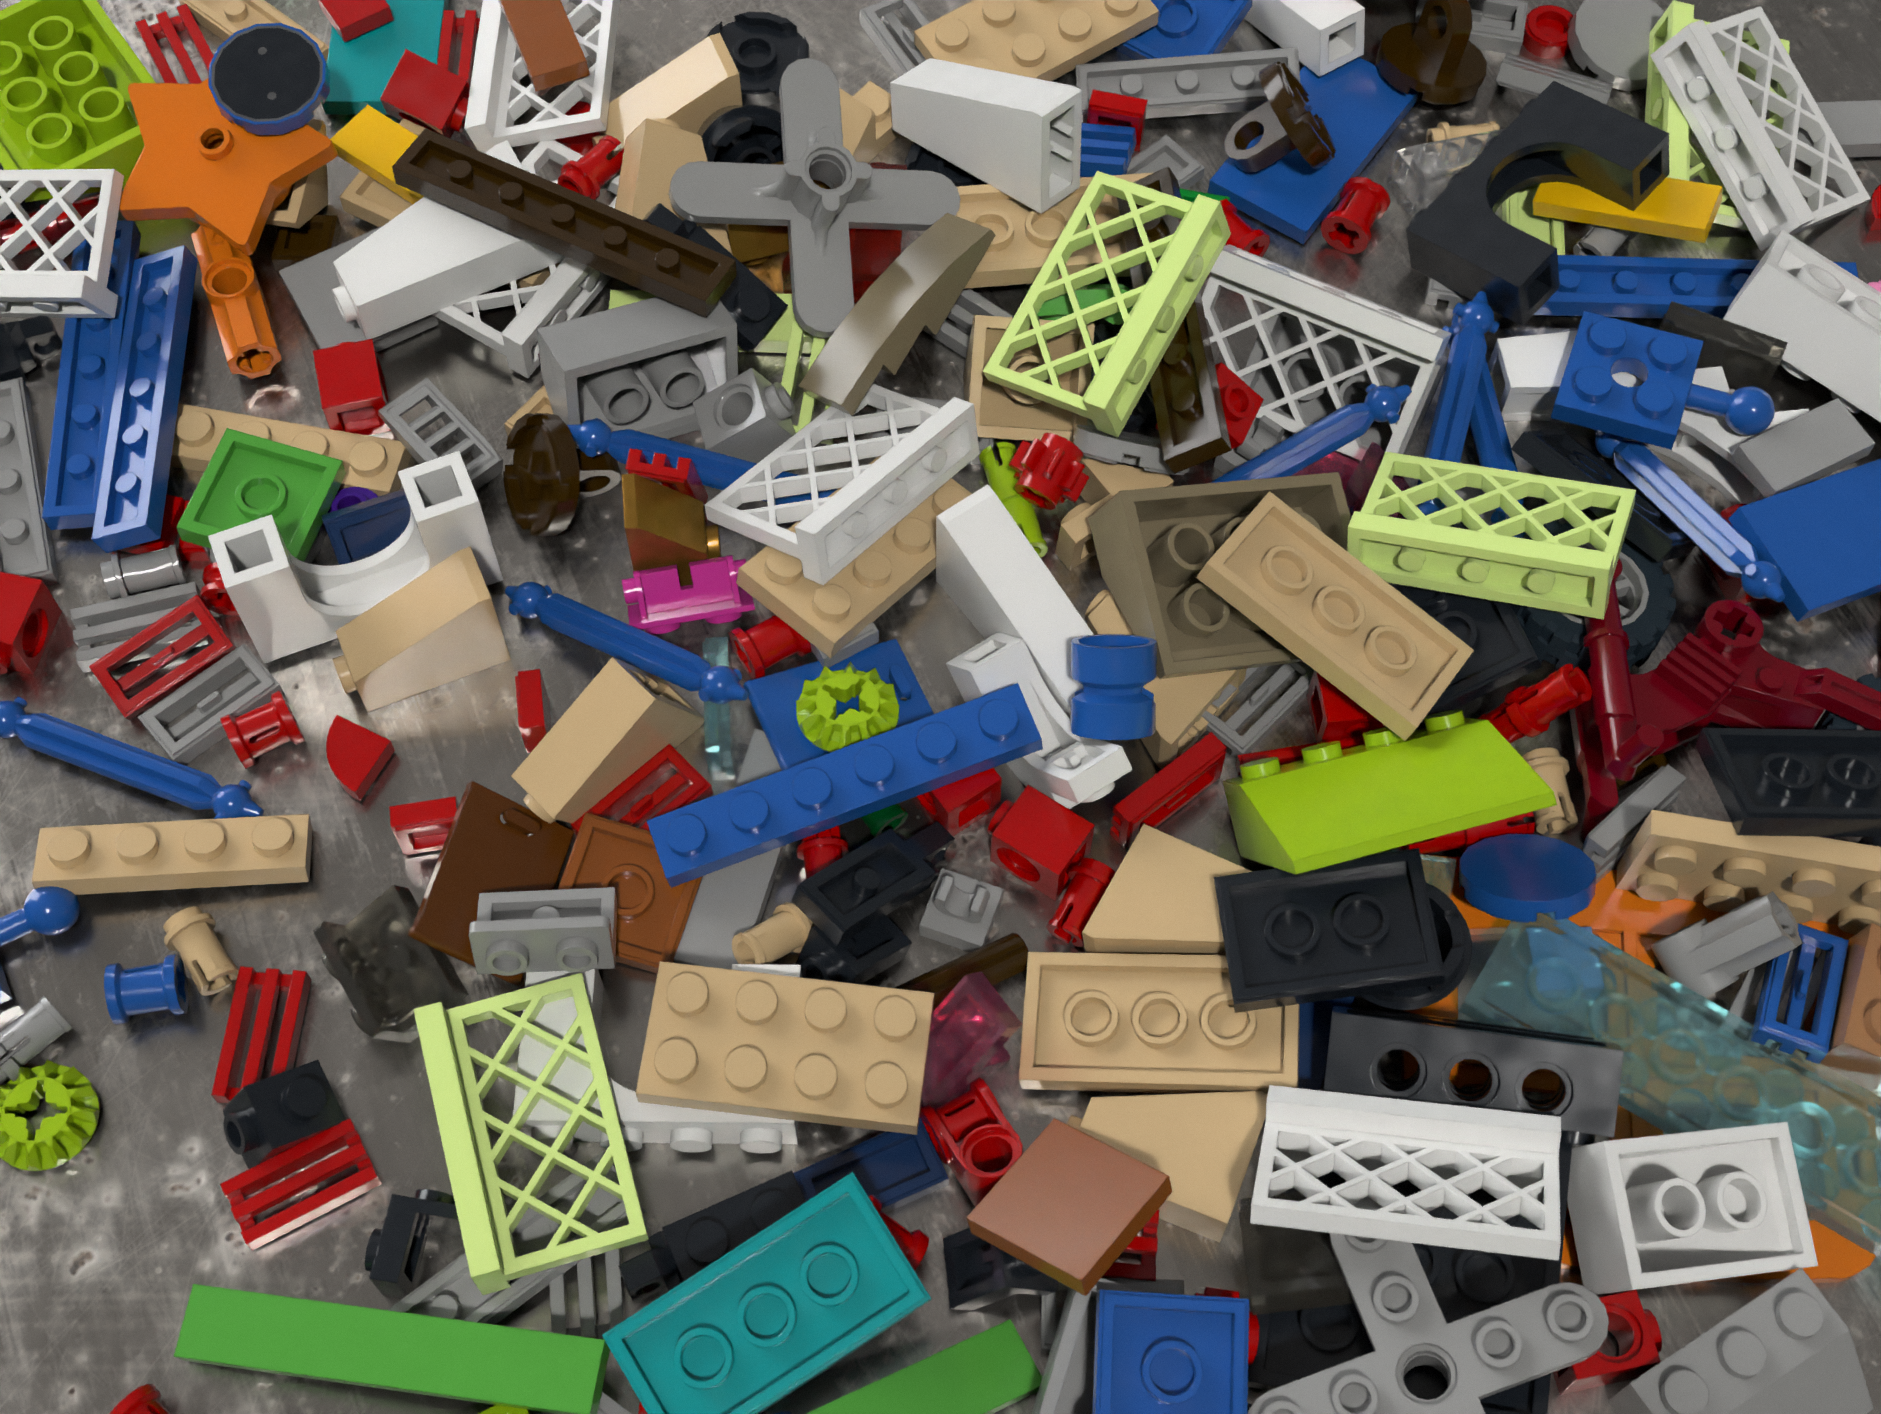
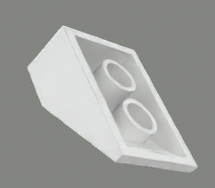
M1788 1122L1609 1140L1572 1148L1567 1203L1583 1286L1596 1295L1818 1266Z

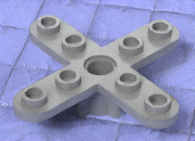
M804 58L789 64L780 81L779 97L784 165L706 161L686 163L678 168L673 175L668 195L675 211L688 221L714 224L788 226L792 304L795 319L800 327L812 336L828 338L831 337L854 307L849 228L926 231L946 213L957 214L960 206V196L957 187L951 179L941 173L922 170L874 169L866 162H856L849 150L843 147L840 92L837 77L831 68L820 60ZM813 180L822 181L831 189L821 188Z
M1369 1197L1352 1203L1354 1207L1359 1209L1378 1210L1383 1208ZM1329 1233L1332 1250L1374 1352L1269 1390L1255 1400L1248 1410V1414H1485L1480 1399L1585 1361L1596 1354L1607 1337L1609 1320L1606 1308L1599 1297L1585 1286L1565 1282L1550 1285L1447 1324L1412 1243ZM1426 1365L1434 1367L1443 1374L1448 1388L1437 1399L1425 1400L1417 1398L1408 1391L1404 1384L1406 1373L1415 1366Z

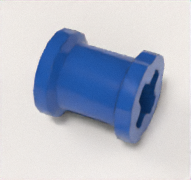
M178 954L166 955L163 963L127 969H124L119 963L106 966L104 973L105 999L110 1018L114 1024H126L133 1015L170 1010L174 1015L187 1013L189 1005L188 982L183 961L179 958Z

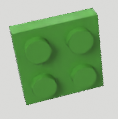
M227 428L176 527L182 541L212 549L208 538L209 535L272 514L288 551L295 558L304 562L323 523L321 515L328 513L346 475L343 461Z

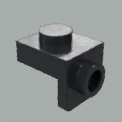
M319 1060L244 1086L223 1109L225 1117L223 1127L227 1142L236 1154H242L248 1169L346 1120Z
M430 1189L416 1190L414 1198L392 1194L383 1228L373 1230L365 1254V1270L370 1272L369 1279L383 1296L403 1299L414 1291L429 1232L462 1237L454 1196Z

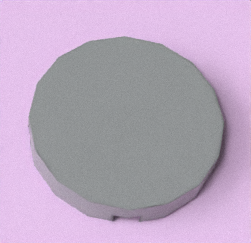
M1583 0L1568 24V45L1574 60L1583 71L1588 66L1592 72L1598 75L1595 79L1613 84L1612 88L1623 91L1646 89L1649 35L1664 11L1652 0Z
M1077 425L1075 427L1074 444L1081 449L1084 456L1112 464L1121 462L1144 467L1145 471L1170 475H1184L1190 470L1188 468L1174 474L1164 461L1161 440L1158 438L1122 431L1117 438L1097 430L1095 426Z

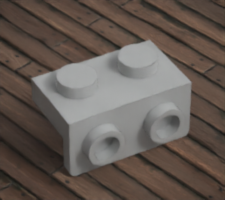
M615 887L479 893L477 921L471 922L469 928V940L477 975L498 974L513 976L525 972L568 971L581 973L592 969H614L617 928Z

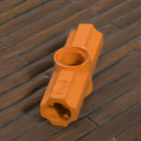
M200 225L191 234L202 273V286L213 311L228 367L232 374L245 375L250 379L271 374L274 365L282 359L269 318V307L259 284L251 255H245L212 229Z

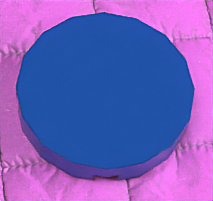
M1505 834L1485 838L1469 846L1459 859L1458 880L1459 888L1461 885L1465 888L1464 897L1475 908L1493 917L1519 923L1537 922V913L1555 912L1554 920H1562L1587 908L1595 895L1596 871L1594 862L1581 849L1562 840L1535 834Z

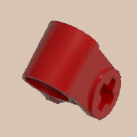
M980 1077L969 1083L968 1092L935 1109L929 1104L920 1109V1118L938 1156L945 1165H949L975 1207L1024 1153L1019 1135L1004 1116L989 1086ZM998 1168H999V1169H1002V1170L997 1171V1172H989V1171H992V1170H995V1169H998Z

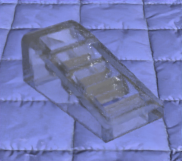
M1505 129L1414 145L1394 152L1387 180L1389 191L1409 216L1415 215L1420 210L1426 209L1446 189L1452 177L1458 172H1463L1483 152L1488 141L1492 137L1500 135Z

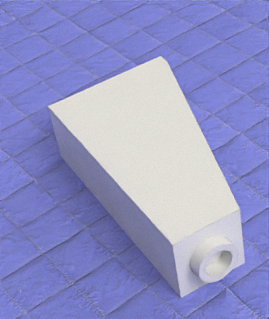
M933 58L927 59L890 82L892 130L985 183L992 185L1038 213H1044L1080 188L1082 90L1072 85Z
M508 140L496 144L485 152V154L524 170ZM424 196L333 262L340 286L331 289L345 322L348 323L356 320L366 340L563 260L562 255Z
M987 484L936 516V581L984 639L997 632L1024 639L1047 688L1070 718L1072 698L1075 697L1076 691L1083 688L1082 684L1071 677V640L1076 637L1094 634L1001 500Z

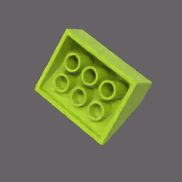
M22 0L0 11V164L4 170L115 169L124 175L122 187L124 189L145 146L128 93V86L130 83L156 82L97 0ZM38 187L25 199V202L52 199L53 196L46 187ZM90 187L83 194L100 192L101 187Z
M1462 709L1426 716L1424 718L1426 728L1414 731L1406 741L1388 727H1383L1363 733L1365 744L1343 750L1340 741L1313 745L1301 750L1303 760L1281 766L1278 757L1251 761L1239 766L1242 776L1222 781L1240 856L1295 875L1557 805L1554 791L1489 720L1464 718Z

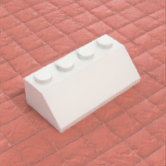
M1781 230L1731 302L1723 321L1730 325L1731 333L1742 343L1753 348L1763 346L1780 357L1781 365L1795 377L1805 381H1809L1812 378L1830 389L1832 398H1838L1848 411L1857 414L1864 411L1881 422V292L1784 230Z

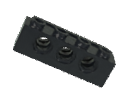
M1334 1006L1323 1091L1561 1117L1560 1142L1585 1146L1595 1143L1596 1135L1614 1137L1624 1050L1617 1043L1597 1041L1589 1036L1355 1006V1008ZM1395 1049L1410 1052L1418 1062L1416 1072L1405 1080L1395 1081L1387 1078L1378 1067L1379 1059L1385 1053ZM1464 1059H1475L1488 1067L1489 1073L1481 1087L1474 1090H1463L1451 1083L1449 1079L1451 1069ZM1537 1069H1548L1559 1075V1085L1556 1092L1544 1100H1534L1522 1093L1524 1079L1529 1073Z

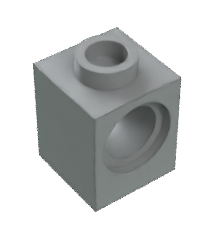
M753 368L692 402L705 449L758 463L796 434L791 420V416L795 414V407L789 393L780 383L775 382L772 384Z

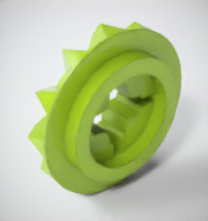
M850 661L844 670L831 671L824 666L818 678L813 681H804L802 693L799 700L796 701V716L802 733L811 743L825 751L833 752L895 729L899 719V705L894 684H886L882 681L876 668L869 672L859 671ZM858 695L859 711L850 708L844 714H839L836 718V700L846 703L852 697L856 698Z
M48 1059L41 1066L33 1068L20 1067L16 1081L10 1080L6 1085H0V1158L7 1164L21 1170L43 1171L58 1167L75 1157L92 1138L99 1119V1100L91 1082L74 1066L70 1068L56 1064ZM44 1093H46V1102L53 1109L63 1113H55L54 1117L43 1118L40 1129H36L34 1135V1126L26 1118L18 1117V1114H25V1111L36 1110L40 1099L44 1098Z

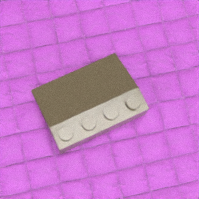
M1339 472L1119 491L1088 518L1102 578L1134 635L1149 637L1157 642L1156 674L1159 679L1303 662L1196 577L1209 559L1269 491L1347 551L1348 525L1351 516Z

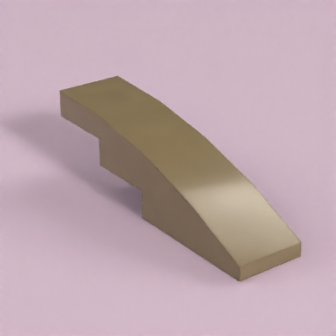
M946 213L912 242L867 289L831 335L798 386L810 397L853 416L880 370L895 375L922 330L934 335L938 333L996 234L989 228L955 215Z

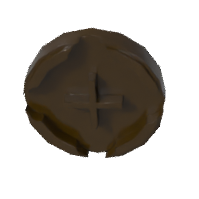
M1427 0L1418 23H1405L1390 28L1383 35L1376 56V65L1383 78L1402 93L1408 94L1410 88L1423 92L1421 100L1428 103L1453 105L1471 100L1483 84L1487 71V62L1481 50L1469 41L1472 30V12L1468 1Z
M1280 61L1269 64L1260 70L1259 79L1268 101L1233 124L1224 141L1225 152L1240 170L1247 173L1260 171L1295 149L1300 152L1312 168L1318 170L1325 166L1327 162L1335 158L1336 148L1322 117L1319 118L1317 114L1313 116L1311 113L1312 107L1306 104L1309 102L1307 98L1308 93L1292 70ZM1263 135L1254 147L1246 149L1254 138Z
M527 413L516 421L507 438L506 450H515L513 465H505V471H503L506 500L513 519L522 529H531L530 535L556 536L567 529L575 515L578 498L603 494L616 487L622 479L617 460L608 452L599 456L589 457L580 449H576V444L568 426L558 415Z

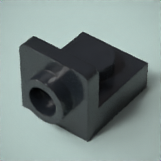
M887 915L838 947L817 926H814L795 965H801L802 978L862 984L903 960L912 941Z
M970 1228L943 1238L950 1309L973 1311L1017 1293L1047 1296L1057 1292L1059 1289L1057 1280L973 1235Z

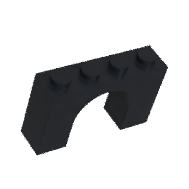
M1553 81L1536 99H1531L1524 105L1519 116L1500 135H1496L1488 141L1483 152L1463 172H1458L1452 177L1446 189L1426 209H1422L1415 214L1406 228L1411 268L1472 300L1479 291L1485 292L1488 305L1494 312L1523 326L1560 288L1557 248L1504 222L1495 214L1499 206L1507 198L1524 188L1540 183L1564 182L1586 188L1634 211L1669 175V133Z

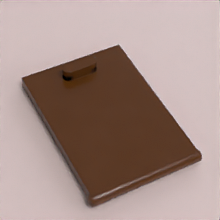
M474 781L469 782L463 793L415 921L408 931V936L475 967L469 940V928L471 922L477 921L479 893L553 890L574 831L556 822L550 824L538 817L530 809ZM500 815H503V819L507 823L503 824L501 822ZM523 973L513 976L490 974L514 986H519L523 981Z

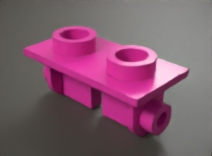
M727 555L689 562L693 584L680 586L677 564L633 571L634 578L622 580L626 604L638 602V604L627 606L629 625L640 630L644 629L649 634H664L678 629L682 622L705 619L706 622L712 624L728 623L739 619L742 616V612L755 610L752 596L736 584L738 570L746 563V559L733 561V556Z

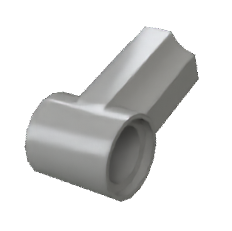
M1772 891L1762 897L1759 896L1710 922H1707L1706 918L1701 919L1650 946L1683 1006H1686L1739 980V974L1797 948L1802 944L1798 932V923L1787 904L1783 903Z

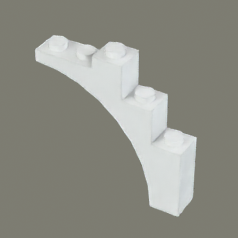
M1577 331L1497 338L1488 367L1503 421H1551L1572 424L1553 419L1551 414ZM1722 366L1698 368L1695 370L1693 384L1724 391L1729 394L1735 391L1734 389H1729ZM1619 372L1612 375L1617 383L1626 387H1636L1643 384L1632 373ZM1685 407L1672 450L1644 442L1641 443L1681 463L1716 488L1732 505L1750 504L1764 499V496L1732 458L1738 445L1797 418L1810 410L1808 408L1775 412L1773 421L1767 429L1759 434L1747 436L1731 430L1723 416Z

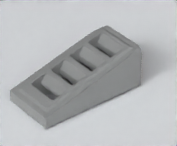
M425 378L378 411L380 418L418 464L460 451L461 457L469 452L474 460L465 465L475 492L502 473L504 461L502 457L428 378ZM426 399L432 408L410 424H407L401 416ZM441 418L446 425L423 441L418 433ZM455 435L460 442L438 457L433 450Z

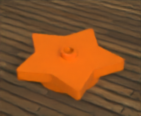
M209 78L200 84L130 83L128 93L145 146L121 193L119 211L127 221L188 218L195 223L209 227L245 255H253L269 214L284 201L293 184L332 161L338 155L332 141L307 124L282 135H256L245 131L243 126L235 124L232 120L231 122L228 121L221 114L208 86Z

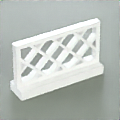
M483 0L464 126L478 151L485 153L496 144L507 140L511 147H517L607 129L620 0H561L563 6L569 1L577 5L567 17L585 58L589 55L596 60V63L589 68V76L565 83L569 87L550 104L541 99V97L551 88L536 92L532 83L526 88L519 84L520 80L528 72L498 0ZM592 16L600 19V23L584 37L575 32ZM583 97L591 101L590 112L570 116L565 115ZM531 106L540 111L529 123L514 126V121Z
M1761 6L1709 24H1705L1703 19L1688 24L1650 55L1761 252L1770 247L1781 230L1794 235L1858 208L1871 199ZM1748 27L1759 46V51L1742 42L1744 28ZM1739 61L1756 70L1755 81L1738 72ZM1771 79L1780 83L1787 95L1786 99L1770 90ZM1767 109L1784 118L1782 130L1766 121ZM1799 127L1808 132L1814 142V148L1797 139ZM1795 158L1811 166L1810 179L1794 171ZM1827 176L1836 181L1845 198L1825 188Z
M555 140L540 141L521 162V165L525 171L536 175L549 159L563 166L568 161H578L583 155ZM616 174L600 189L605 188L617 195L620 175ZM616 198L608 206L615 208ZM562 255L563 261L559 262L560 264L557 268L555 264L549 266L550 276L542 285L517 288L516 280L510 282L511 290L477 295L454 304V306L444 308L432 315L505 355L510 369L529 378L541 364L537 329L579 318L612 277ZM511 305L515 306L516 316L502 333L481 321L479 311Z
M115 169L0 170V196L2 197L0 199V222L13 212L23 225L0 246V269H5L0 270V317H36L41 315L48 316L49 318H115L118 295L108 290L107 284L124 175ZM38 187H46L53 198L30 218L20 204ZM101 187L98 205L82 218L72 203L88 188ZM65 211L75 226L52 246L42 234V231ZM34 239L45 254L27 270H18L11 259ZM86 239L92 246L88 271H71L63 259Z
M1230 244L1225 245L1210 271L1211 274L1202 295V303L1206 323L1208 324L1209 322L1214 334L1209 337L1210 344L1217 341L1227 367L1241 380L1244 381V375L1272 364L1285 397L1266 405L1262 403L1256 417L1260 419L1265 415L1284 429L1296 434L1312 425L1306 421L1297 400L1298 398L1327 387L1336 410L1345 406L1336 382L1367 370L1372 384L1381 386L1383 383L1376 365L1398 357L1420 366L1411 388L1412 393L1406 398L1400 419L1394 424L1389 423L1393 434L1385 452L1399 454L1437 362L1443 355L1452 333ZM1222 287L1242 294L1252 316V319L1223 331L1214 310ZM1256 300L1275 309L1261 314ZM1286 312L1298 317L1308 341L1278 353L1264 320ZM1311 323L1331 331L1316 336ZM1255 325L1269 358L1240 370L1226 337ZM1341 334L1355 341L1363 364L1333 376L1320 343ZM1367 345L1387 354L1372 359ZM1311 347L1324 380L1294 393L1281 359ZM1288 403L1293 416L1275 408ZM1359 437L1336 450L1379 468L1384 456L1383 453L1362 445Z
M872 384L853 416L830 406L704 505L707 520L800 559L804 577L824 585L980 454L974 404L954 397L943 407L938 408ZM866 405L884 410V412L854 416ZM919 425L909 433L898 434L897 428ZM890 430L891 432L890 436L855 441L854 435ZM848 436V442L814 447L822 440ZM881 456L872 464L859 466V459ZM846 461L852 462V467L817 473L815 466ZM808 468L809 474L774 479L783 471ZM842 488L831 497L819 498V491ZM806 493H811L812 500L780 505L775 503V498ZM767 500L768 504L767 507L737 509L742 503ZM801 521L795 526L796 533L778 526V524Z
M1269 1085L1266 1102V1121L1251 1202L1250 1223L1559 1261L1561 1244L1559 1185L1561 1117ZM1334 1171L1347 1182L1329 1188L1317 1178ZM1408 1180L1422 1191L1405 1197L1391 1186ZM1292 1188H1295L1307 1197V1199L1302 1201L1271 1198ZM1482 1188L1498 1200L1481 1206L1467 1195ZM1369 1197L1383 1208L1378 1210L1359 1209L1354 1207L1352 1203ZM1445 1206L1459 1217L1453 1220L1435 1218L1427 1212ZM1520 1214L1541 1230L1511 1227L1504 1221Z

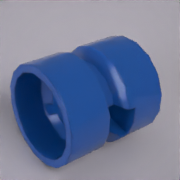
M1098 634L1076 637L1071 640V677L1083 685V688L1075 692V697L1071 701L1070 731L1072 734L1099 740H1131L1149 737L1156 733V703L1154 702V694L1143 688L1144 685L1156 678L1157 642L1155 639L1137 635Z

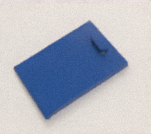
M897 639L872 645L829 667L831 671L844 670L851 661L859 671L869 672L876 668L882 681L886 684H894L899 705V719L896 728L934 714ZM819 661L754 680H748L743 685L749 693L748 698L781 771L830 753L817 747L805 737L798 725L796 716V701L799 700L802 693L804 681L815 680L823 670ZM858 695L856 698L852 697L846 703L836 700V718L839 714H844L850 708L859 711Z

